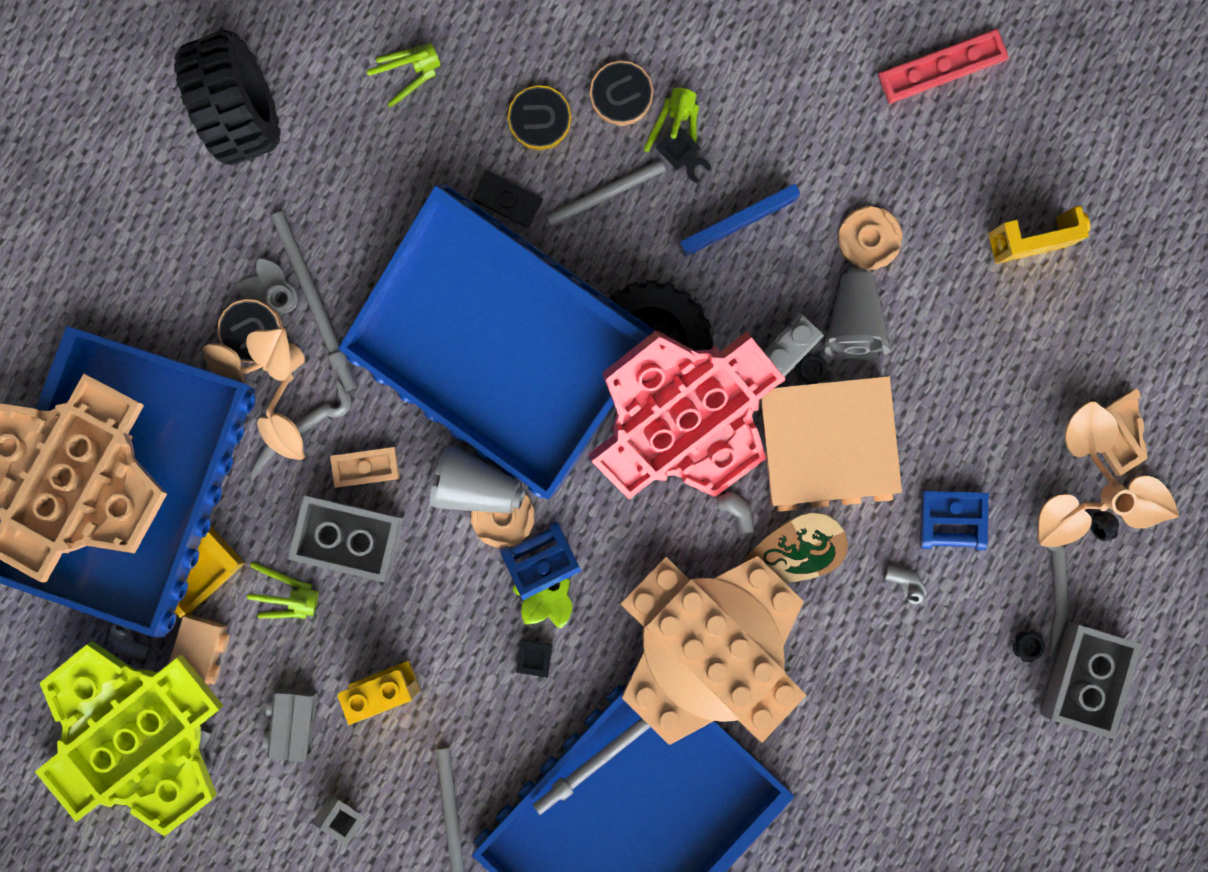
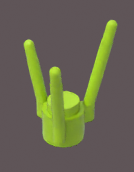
M429 42L411 49L378 56L375 59L377 63L390 62L370 68L366 73L371 76L408 63L412 64L415 73L422 71L423 74L388 102V106L393 107L426 80L435 77L434 69L440 67L441 64L433 45Z
M685 88L672 89L671 97L665 99L663 109L644 146L645 152H649L669 112L670 117L674 118L670 134L671 138L675 139L677 137L681 121L688 120L690 116V137L697 144V115L699 106L695 105L697 98L695 92Z
M256 562L250 564L251 568L298 588V591H291L290 598L248 593L246 598L249 600L288 605V609H291L287 611L259 612L257 614L258 618L296 617L306 619L307 616L314 617L319 591L312 590V584L300 582Z

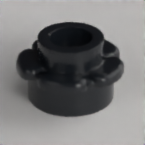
M807 354L799 361L800 364L796 367L798 378L803 379V382L807 385L817 384L818 381H823L827 377L826 361L820 355L812 356ZM810 367L815 368V371L813 373L809 371Z
M1098 511L1093 514L1094 517L1092 518L1090 529L1094 536L1101 541H1107L1109 538L1115 539L1118 536L1117 532L1119 530L1118 519L1110 512Z
M1021 631L1015 636L1016 641L1013 643L1012 649L1017 657H1021L1022 661L1033 662L1044 653L1045 646L1039 633L1035 631ZM1027 643L1031 644L1030 649L1026 648Z

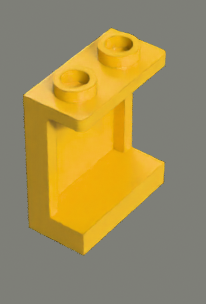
M1081 205L1074 206L1056 217L1059 230L1023 239L1017 220L1001 224L988 233L995 264L1070 247L1089 237L1088 232L1090 231V220L1087 213H1083Z
M211 525L207 535L201 539L199 544L198 562L193 569H190L187 577V592L184 598L178 602L174 614L180 618L190 615L245 564Z
M408 660L348 684L349 689L339 692L337 697L349 726L412 701L421 689L411 663Z

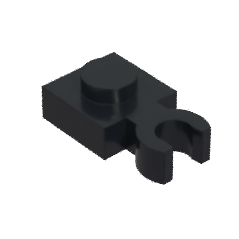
M680 126L675 139L671 138L670 132L656 146V149L677 171L685 165L688 177L698 184L700 180L694 174L695 168L702 165L710 172L712 167L705 159L695 156L701 148Z

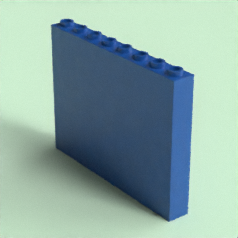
M441 184L435 185L338 349L346 354V359L350 363L364 367L371 372V376L375 381L382 385H389L396 390L400 399L421 408L423 414L429 420L436 423L440 422L450 429L449 432L454 438L466 441L475 447V451L479 456L486 460H493L502 467L501 469L505 474L514 479L521 480L528 486V490L532 494L549 500L558 492L615 407L602 372L655 330L451 186Z
M66 326L35 409L50 411L55 409L56 405L67 403L83 374L143 404L144 407L129 432L133 436L131 441L135 458L165 490L167 496L135 553L92 546H84L70 551L69 554L62 553L47 582H39L0 560V584L152 637H166L167 633L175 625L176 614L174 613L178 602L184 598L187 592L188 583L186 580L190 569H193L198 562V547L201 539L207 535L210 529L211 521L209 517L213 506H216L220 501L222 495V488L220 487L224 476L232 468V454L235 445L239 444L243 438V423L247 413H250L254 407L256 400L254 393L256 389L227 377Z
M635 665V666L631 669V671L628 673V675H629L630 677H631V675H632V673H633V671H634L636 665ZM618 684L606 697L609 703L603 710L600 711L598 708L593 710L584 721L587 727L579 735L573 732L562 744L565 751L557 759L551 756L542 765L540 771L543 774L535 783L529 780L519 790L517 795L521 798L513 807L506 804L495 817L498 823L490 831L485 827L473 840L476 846L473 849L472 856L489 872H726L795 796L786 785L717 721H713L670 745L650 727L572 789L574 792L564 801L560 799L540 815L532 804L553 788L552 784L561 777L565 779L641 718L621 698L627 684L624 687Z

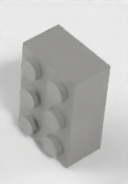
M304 495L288 560L386 582L391 577L405 517L317 496Z
M1066 622L1040 715L1059 723L1115 739L1142 644L1075 623Z

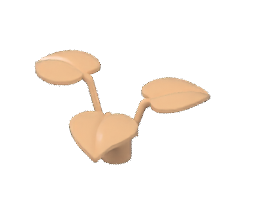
M282 327L271 330L259 329L251 332L247 336L246 345L250 356L256 363L248 367L241 366L240 357L228 346L218 343L205 345L202 348V352L211 373L245 383L243 374L262 367L271 377L282 381L266 409L267 416H262L258 419V429L265 443L278 454L290 459H304L306 456L303 453V442L296 425L286 416L279 413L274 414V408L286 386L294 379L291 373L305 361L302 351L296 345L288 343L286 329Z
M1095 401L1082 405L1071 416L1065 430V444L1070 453L1076 457H1084L1090 454L1092 461L1108 480L1109 484L1101 491L1100 503L1084 502L1079 505L1078 500L1070 494H1057L1049 498L1041 507L1038 516L1037 540L1041 546H1062L1083 537L1092 524V519L1084 511L1085 509L1106 511L1109 508L1116 514L1121 515L1123 521L1134 528H1147L1179 517L1177 506L1171 493L1158 479L1148 475L1137 476L1130 481L1127 489L1118 483V480L1110 474L1099 460L1096 452L1104 453L1114 446L1118 439L1119 428L1112 414Z

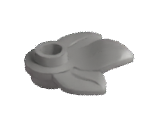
M258 259L256 264L257 276L246 278L237 283V291L243 299L249 298L268 303L278 314L291 312L298 303L296 289L286 282L284 271L278 264L267 259ZM282 291L287 295V301L284 304H281L277 299L278 294Z

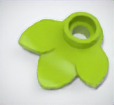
M569 578L559 582L560 587L557 590L547 588L523 601L521 614L524 624H535L545 620L547 617L558 628H562L567 623L573 606L567 594L570 587ZM514 585L512 590L520 596L516 585Z

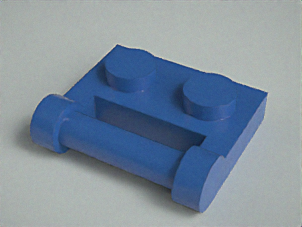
M921 491L920 548L931 549L932 546L974 547L975 550L985 551L988 545L989 493ZM933 524L975 525V533H933Z
M557 521L548 525L549 529L511 548L506 546L499 550L523 600L581 572ZM556 540V545L518 564L516 563V559Z

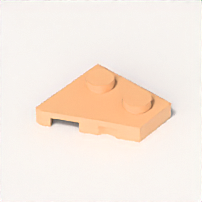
M1138 388L1130 390L1104 407L1115 418L1119 428L1118 439L1114 446L1107 452L1102 453L1116 476L1123 475L1148 459L1146 443L1143 440L1144 423L1143 418H1140L1138 399L1141 397Z

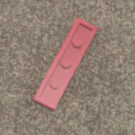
M997 28L879 72L878 78L888 104L1006 61L1009 56Z

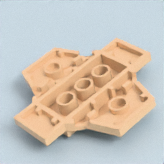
M83 374L69 401L56 405L53 410L42 411L0 403V560L39 582H47L62 553L69 554L70 551L84 546L129 553L136 552L167 496L165 490L135 458L131 441L133 436L129 432L144 407L143 404L86 374Z
M758 556L743 562L714 579H689L667 557H664L620 603L643 626L642 640L644 652L640 660H638L621 698L669 745L713 721L738 720L759 742L763 743L806 696L785 674L783 648L804 601Z

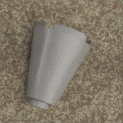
M864 268L849 269L848 273L841 277L824 343V352L829 356L833 357L834 351L846 353L842 359L870 360L878 358V352L883 350L885 355L889 354L890 341L875 279Z
M450 445L451 447L447 446L435 471V474L439 475L437 486H431L430 505L432 507L447 510L512 513L514 508L520 509L525 495V490L520 489V481L457 446Z

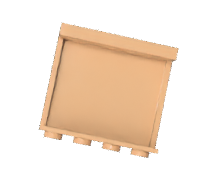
M890 376L774 388L759 399L771 499L769 506H777L778 512L797 510V503L809 502L810 508L829 507V500L841 499L842 505L860 504L861 497L873 496L874 502L893 500V494L902 493Z

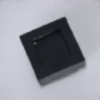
M521 639L516 673L548 678L553 644Z

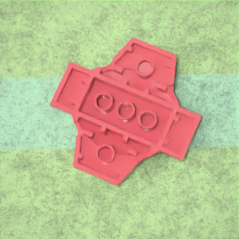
M656 330L602 372L617 411L614 425L611 426L614 435L590 452L588 456L591 462L628 499L632 498L652 481H666L667 476L672 475L682 478L685 484L716 497L766 459L752 414L754 411H758L759 399L786 379L747 331L722 351L716 345L710 350L695 351Z

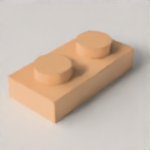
M396 447L330 456L334 488L400 479Z

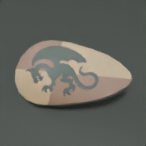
M813 511L801 514L774 530L751 550L744 562L758 556L785 583L797 582L830 573L838 568L847 555L849 542L845 529L837 519L826 513Z

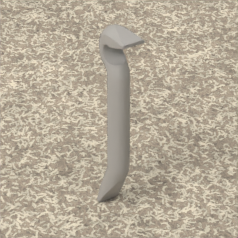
M337 381L338 395L341 400L340 407L333 409L330 404L321 405L294 423L300 435L327 416L339 418L350 410L351 396L345 391L340 381ZM267 444L256 461L250 475L251 478H254L276 453Z
M1063 545L1047 547L1052 552L1055 615L1048 647L1052 650L1062 634L1069 615L1065 550Z

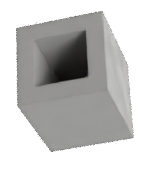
M330 795L312 824L347 846L365 817Z

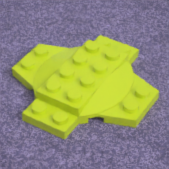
M92 641L40 682L55 722L60 721L63 729L61 739L57 741L58 753L37 769L35 773L75 822L99 804L112 807L114 804L127 805L131 808L130 814L165 837L217 795L199 750L201 738L200 725L224 705L183 655L177 657L157 673L150 670L133 669Z

